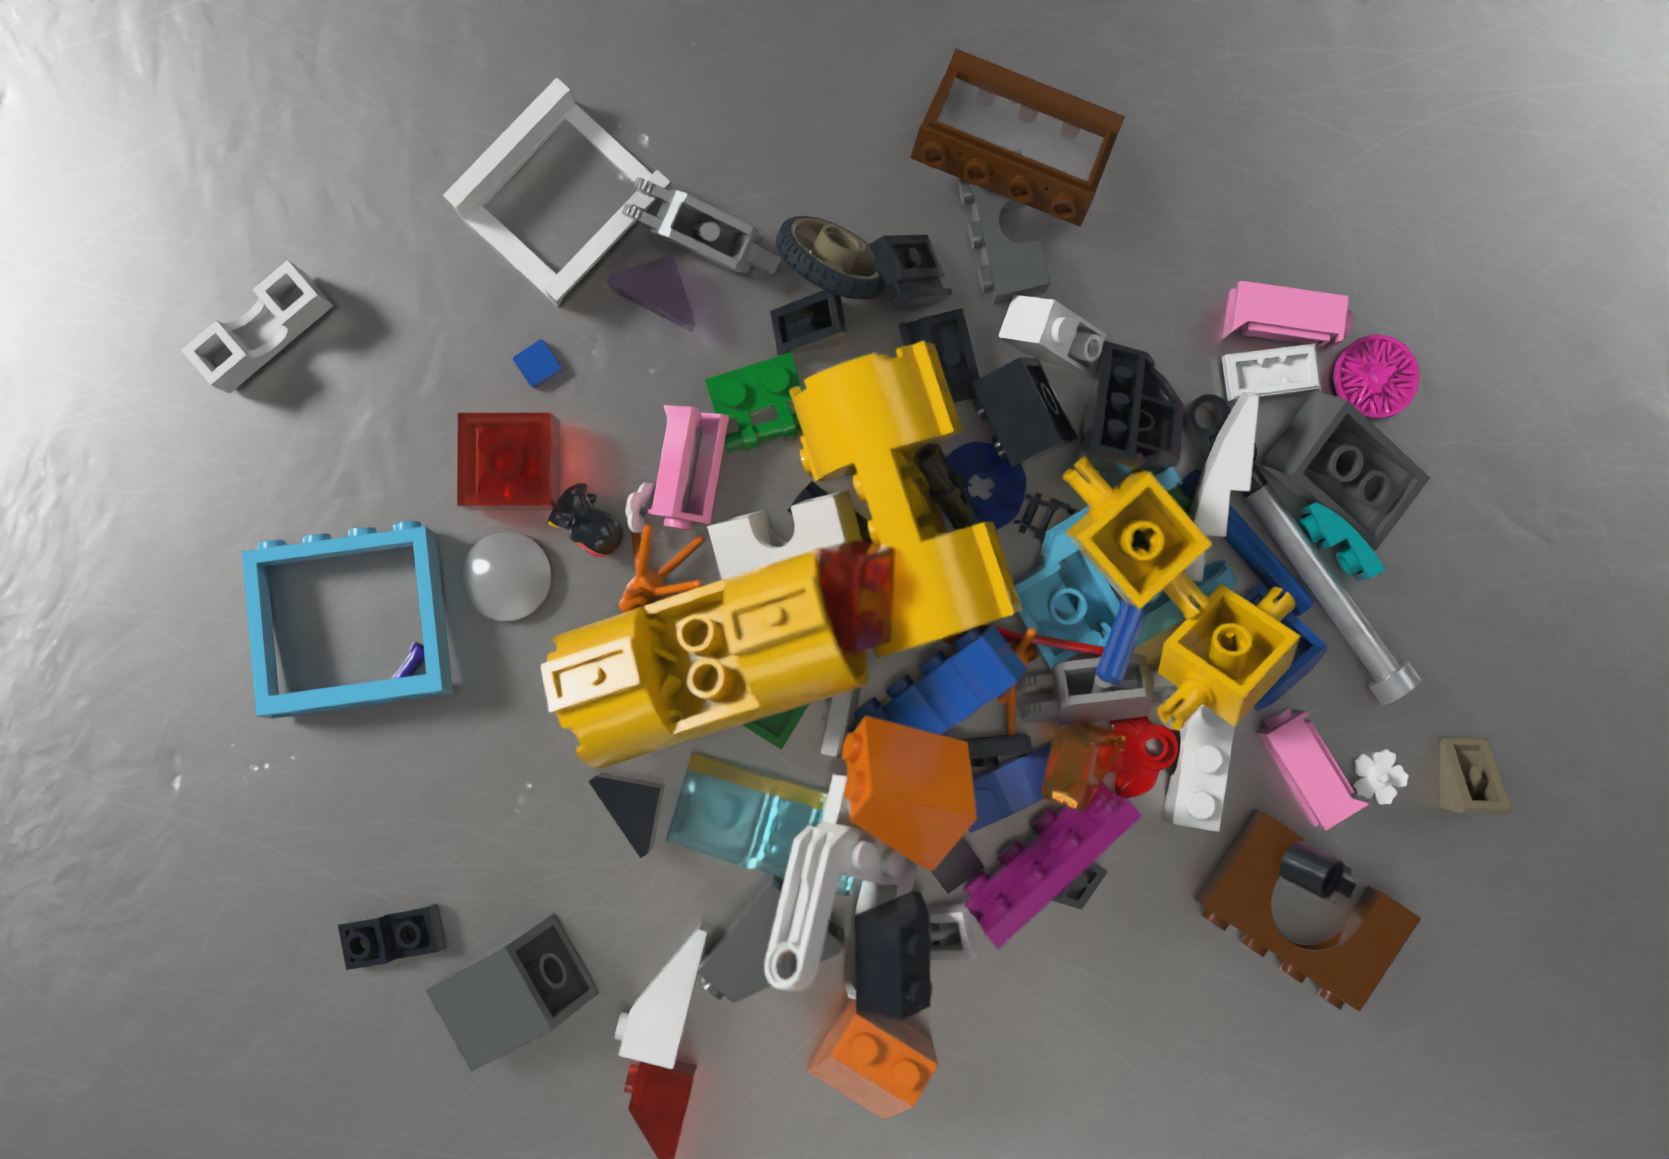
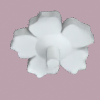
M1384 749L1380 752H1373L1371 758L1365 754H1360L1354 760L1355 767L1353 773L1361 776L1352 783L1356 795H1362L1367 799L1374 796L1375 801L1379 805L1392 803V799L1397 796V790L1393 786H1407V779L1409 778V775L1404 772L1401 765H1394L1396 753L1390 752L1389 749Z

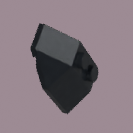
M1104 341L1085 409L1078 461L1083 457H1087L1095 469L1111 471L1121 475L1131 474L1137 470L1150 471L1178 465L1181 454L1184 404L1168 380L1154 368L1155 361L1148 352Z

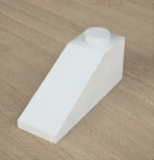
M701 923L635 1000L629 1013L621 1012L614 1036L615 1040L622 1041L618 1056L669 1069L674 1068L710 924Z

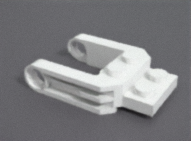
M833 774L822 821L816 827L807 826L793 841L765 959L766 977L769 983L777 989L803 991L814 981L839 875L862 880L855 915L909 893L913 888L917 871L916 864L850 821L849 800L844 795L847 780L845 776ZM853 919L846 953L849 954L844 971V986L848 993L847 996L856 1000L855 922ZM794 952L798 960V966L795 974L789 979L785 973V962L787 957Z

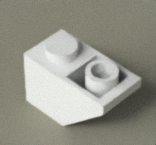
M1013 295L998 338L1027 355L1086 376H1092L1107 334L1056 300Z

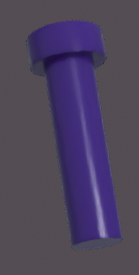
M413 642L408 649L411 653L392 679L413 676L421 663L425 662L424 646L422 644Z

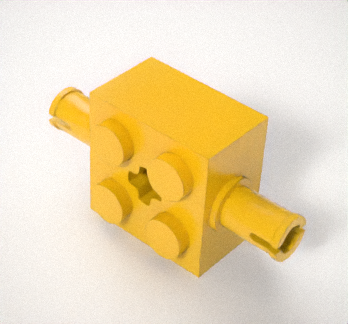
M1083 457L1074 464L1076 469L1072 470L1069 468L1062 477L1065 481L1069 482L1090 507L1088 513L1065 534L1123 600L1141 609L1157 593L1163 590L1181 610L1186 619L1192 618L1200 612L1193 603L1196 606L1200 605L1204 609L1210 599L1191 580L1184 569L1207 550L1212 543L1150 472L1137 470L1132 472L1118 486L1111 488L1090 464L1087 457ZM1135 530L1142 531L1139 538L1143 543L1139 548L1131 545L1134 540L1132 534Z
M1221 584L1209 596L1210 601L1204 609L1199 606L1197 609L1200 612L1194 617L1187 619L1164 642L1158 673L1179 687L1157 709L1160 719L1165 724L1174 716L1176 719L1170 728L1181 730L1195 712L1204 705L1236 727L1292 664L1300 635L1280 623L1295 608V601L1288 592L1278 601L1276 598L1282 593L1283 589L1273 587L1263 600L1255 606Z

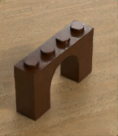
M1254 809L1195 897L1197 902L1206 907L1202 916L1226 931L1230 924L1244 933L1240 942L1260 956L1264 957L1269 950L1280 957L1282 962L1278 968L1301 984L1306 977H1309L1321 985L1316 994L1339 1010L1347 1003L1360 1012L1421 918L1385 893L1368 886L1342 926L1333 935L1322 941L1309 944L1287 940L1279 931L1273 919L1271 909L1272 893L1280 877V865L1287 849L1297 840L1304 841L1305 839L1267 813Z

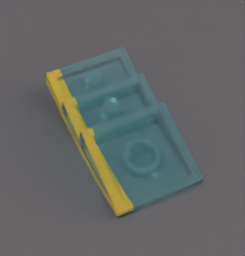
M691 753L666 841L747 869L755 868L785 879L794 839L807 826L816 827L822 821L829 792L701 754ZM839 875L835 894L848 896L854 878Z

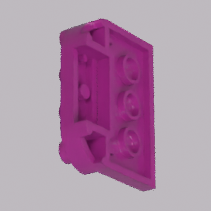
M1082 777L1065 792L1064 796L1068 800L1058 810L1054 812L1049 808L1044 811L1031 824L1030 827L1034 832L1022 843L1017 839L1012 841L999 853L997 859L1000 863L988 875L981 871L964 886L963 890L968 894L964 906L977 919L985 936L998 950L1143 816L1130 801L1113 793L1101 779L1089 783L1085 777Z

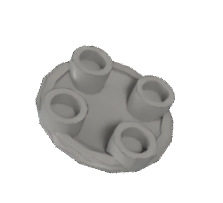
M496 532L480 539L468 552L462 566V587L469 603L482 615L497 621H517L533 614L552 590L553 577L551 575V565L545 551L532 538L517 532Z

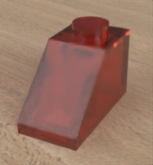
M676 1060L673 1069L641 1061L639 1066L630 1065L624 1087V1093L632 1094L628 1110L658 1159H675L698 1065Z

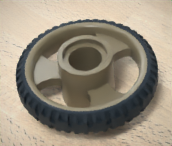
M809 216L789 218L780 227L776 236V245L781 256L794 271L815 286L841 297L860 300L875 298L884 289L886 283L878 275L874 267L875 257L870 245L856 234L830 221ZM852 270L865 274L867 277L855 276L850 273Z

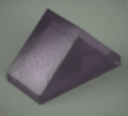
M673 255L610 275L607 284L612 292L691 333L693 332L696 323Z

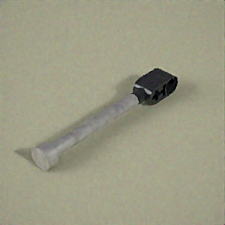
M1205 394L1188 404L1183 412L1182 431L1205 463L1213 447L1209 439L1219 433L1232 411L1225 400L1214 394ZM1197 407H1205L1214 415L1212 429H1205L1198 425L1195 419ZM1254 443L1250 491L1240 492L1374 677L1368 686L1381 705L1398 700L1413 690L1421 682V678L1408 660L1400 662L1395 660L1255 465L1257 447Z

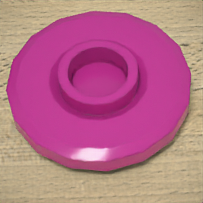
M1378 334L1358 338L1343 349L1335 363L1333 375L1337 396L1348 400L1366 418L1371 419L1394 416L1410 405L1418 391L1420 379L1417 360L1409 348L1392 336Z

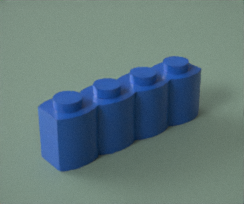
M993 624L982 631H979L977 627L970 628L953 642V645L956 647L954 651L946 656L941 650L937 651L919 666V669L922 671L920 675L911 679L908 674H905L886 689L889 697L881 702L876 697H873L860 706L853 713L858 720L848 731L853 733L863 718L869 716L941 735L947 729L958 724L981 706L992 701L1016 684L1028 668Z

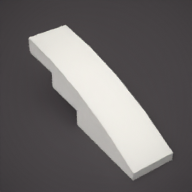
M1243 391L1216 437L1198 480L1188 517L1206 538L1207 535L1226 537L1230 490L1250 491L1259 396L1253 392ZM1205 551L1184 569L1192 581H1203Z

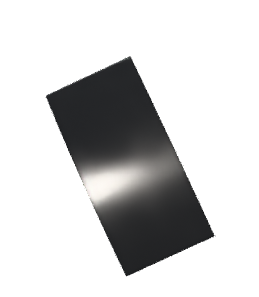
M437 903L375 915L338 925L346 970L386 964L396 959L436 953L445 949Z

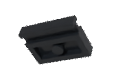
M928 234L887 235L869 244L875 257L874 267L878 275L885 281L887 287L894 286L898 297L893 299L895 306L939 302L953 294L951 288H944L940 278L945 276Z
M963 308L919 318L907 323H899L898 329L902 346H910L921 341L935 345L954 405L971 402V396L975 392L970 383L980 379Z

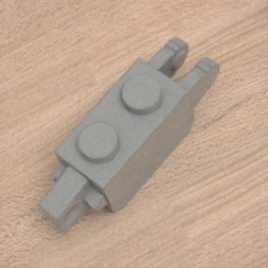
M637 176L633 187L648 197H654L662 201L656 217L634 204H625L622 211L623 215L650 227L649 232L728 270L747 274L752 265L767 273H775L781 257L760 247L764 236L758 234L759 230L689 194L679 190H667Z
M1138 653L1132 654L1123 681L1119 685L1104 682L1096 675L1100 658L1065 661L1053 666L1051 674L1020 678L1016 683L1018 694L1025 696L1052 694L1053 701L1031 703L1021 707L1022 721L1030 723L1056 720L1057 726L1149 716L1151 708L1160 706L1163 703L1162 699L1170 698L1179 687L1160 675L1158 670H1156L1155 664H1147L1146 656Z

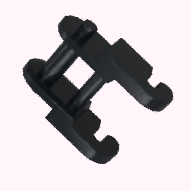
M1036 492L1035 496L1026 494L1025 498L1030 501L1022 521L1015 520L1014 524L1020 527L1019 532L1025 534L1026 530L1034 533L1032 540L1041 544L1044 542L1046 530L1054 512L1060 510L1072 516L1080 511L1070 508V505L1053 497L1046 502L1041 499L1042 494ZM1039 506L1048 510L1040 529L1031 525Z

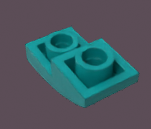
M1318 502L1297 509L1301 520L1298 521L1299 526L1311 543H1315L1318 550L1334 545L1338 547L1339 551L1336 552L1337 560L1348 576L1353 575L1355 580L1358 581L1371 579L1385 571L1381 561L1364 538L1335 512Z

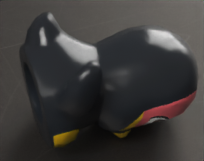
M578 483L570 486L555 504L547 524L553 528H564L569 531L571 541L594 557H606L613 554L623 539V529L620 522L609 513L599 510L592 505L596 500V495L586 493L587 484Z

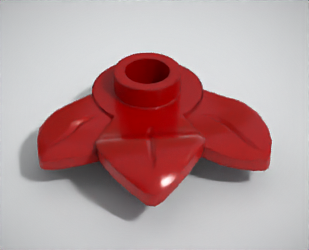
M1147 716L1109 720L1113 731L1097 738L1087 751V757L1099 768L1117 773L1115 794L1124 799L1143 795L1155 786L1159 771L1170 767L1176 761L1179 754L1178 739L1169 728L1162 725H1152ZM1152 739H1160L1164 744V750L1159 756H1151L1147 751V744Z

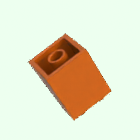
M865 716L853 733H848L842 747V758L847 762V780L844 795L849 800L850 821L922 868L934 871L977 820L968 742Z
M850 998L808 1066L807 1072L886 1120L914 1107L939 1065L933 1040L904 1021L856 1008V1000Z

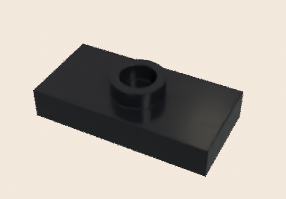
M1016 733L1014 736L1006 734L959 739L968 742L971 767L998 765V756L1032 753L1031 737L1025 733Z

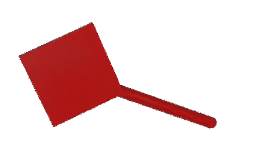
M979 625L976 627L979 631H982L989 625ZM994 625L1007 643H1018L1023 637L1021 634ZM1036 635L1031 642L1033 644L1102 656L1105 648L1103 646Z

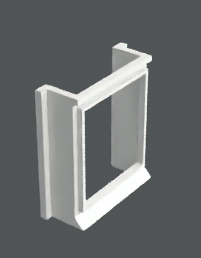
M556 77L442 196L453 206L461 219L552 303L559 307L565 295L636 222L622 214L625 204H634L647 211L657 199L648 197L637 190L558 274L551 270L483 206L565 121L633 183H635L638 176L668 190L671 181L658 169L653 174L647 170L575 103L571 90Z

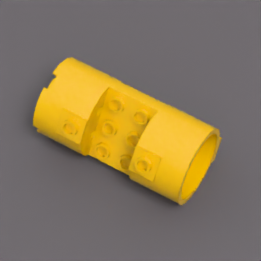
M926 341L899 347L896 349L898 356L896 358H890L889 354L877 355V353H872L844 362L804 379L806 390L801 391L800 386L791 388L789 391L804 435L800 437L804 449L800 450V458L806 473L809 476L813 475L814 481L824 482L853 475L856 493L862 502L867 501L873 518L868 520L869 533L876 547L882 546L884 554L844 570L847 578L845 583L854 606L857 608L858 615H863L877 658L1023 611L994 522H983L948 533L940 506L929 495L930 487L922 472H920L913 461L914 454L923 446L933 443V445L936 443L941 444L953 436L964 433L935 345Z
M822 547L558 634L553 638L557 646L556 652L547 654V663L541 665L550 712L557 714L563 730L571 728L581 744L577 746L576 754L583 762L594 769H602L863 687L867 684L869 676L865 641L852 597L838 566L831 555Z

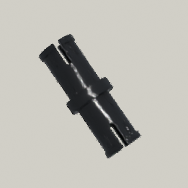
M930 443L920 448L914 454L913 461L925 477L930 487L929 495L933 501L943 507L956 531L977 525L981 519V514L967 495L965 480L960 473L952 469L941 446L937 443L935 445Z

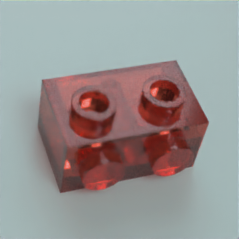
M852 540L820 548L819 581L822 597L833 634L841 650L858 653L891 642L895 547Z

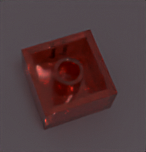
M458 413L457 506L467 510H553L559 500L560 420L552 413Z

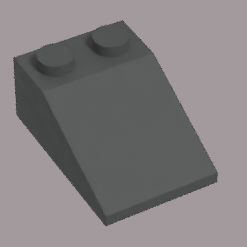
M1314 391L1261 462V465L1308 504L1318 502L1342 517L1375 551L1430 478L1348 400Z

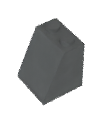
M776 872L706 952L697 970V973L703 977L700 983L718 1000H722L725 996L732 1003H735L771 986L765 974V959L784 879ZM830 918L819 963L839 954L845 947L844 930ZM794 952L787 957L785 962L787 977L793 976L797 970L798 960Z
M554 914L462 966L426 990L436 1012L440 1015L471 1072L554 1030L599 994Z

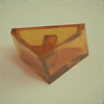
M1090 723L1073 724L1055 729L1041 789L1042 797L1084 812L1125 744V735Z

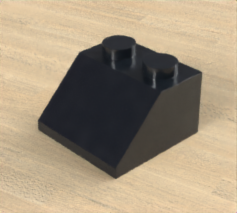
M1019 357L970 383L975 392L971 396L973 406L982 420H989L996 434L992 437L994 448L1002 461L1009 460L1012 467L1027 463L1078 439L1038 358Z
M911 891L854 915L856 1008L903 1021L930 1007L932 995L930 950L932 939L930 935V914L921 892Z

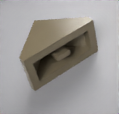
M1442 737L1440 742L1439 808L1462 814L1510 815L1512 807L1488 738Z

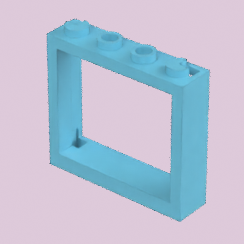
M406 521L394 524V530L376 533V528H355L348 531V537L331 539L330 534H311L303 537V543L286 545L284 540H267L257 543L258 549L242 551L256 716L277 719L453 694L437 535L426 526H421V522ZM413 546L426 674L279 694L267 566Z

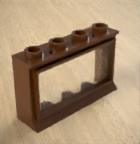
M955 48L946 73L919 127L910 158L1081 227L1094 199L1125 116Z

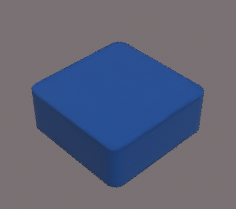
M542 339L513 357V361L529 385L534 389L563 370L548 345Z

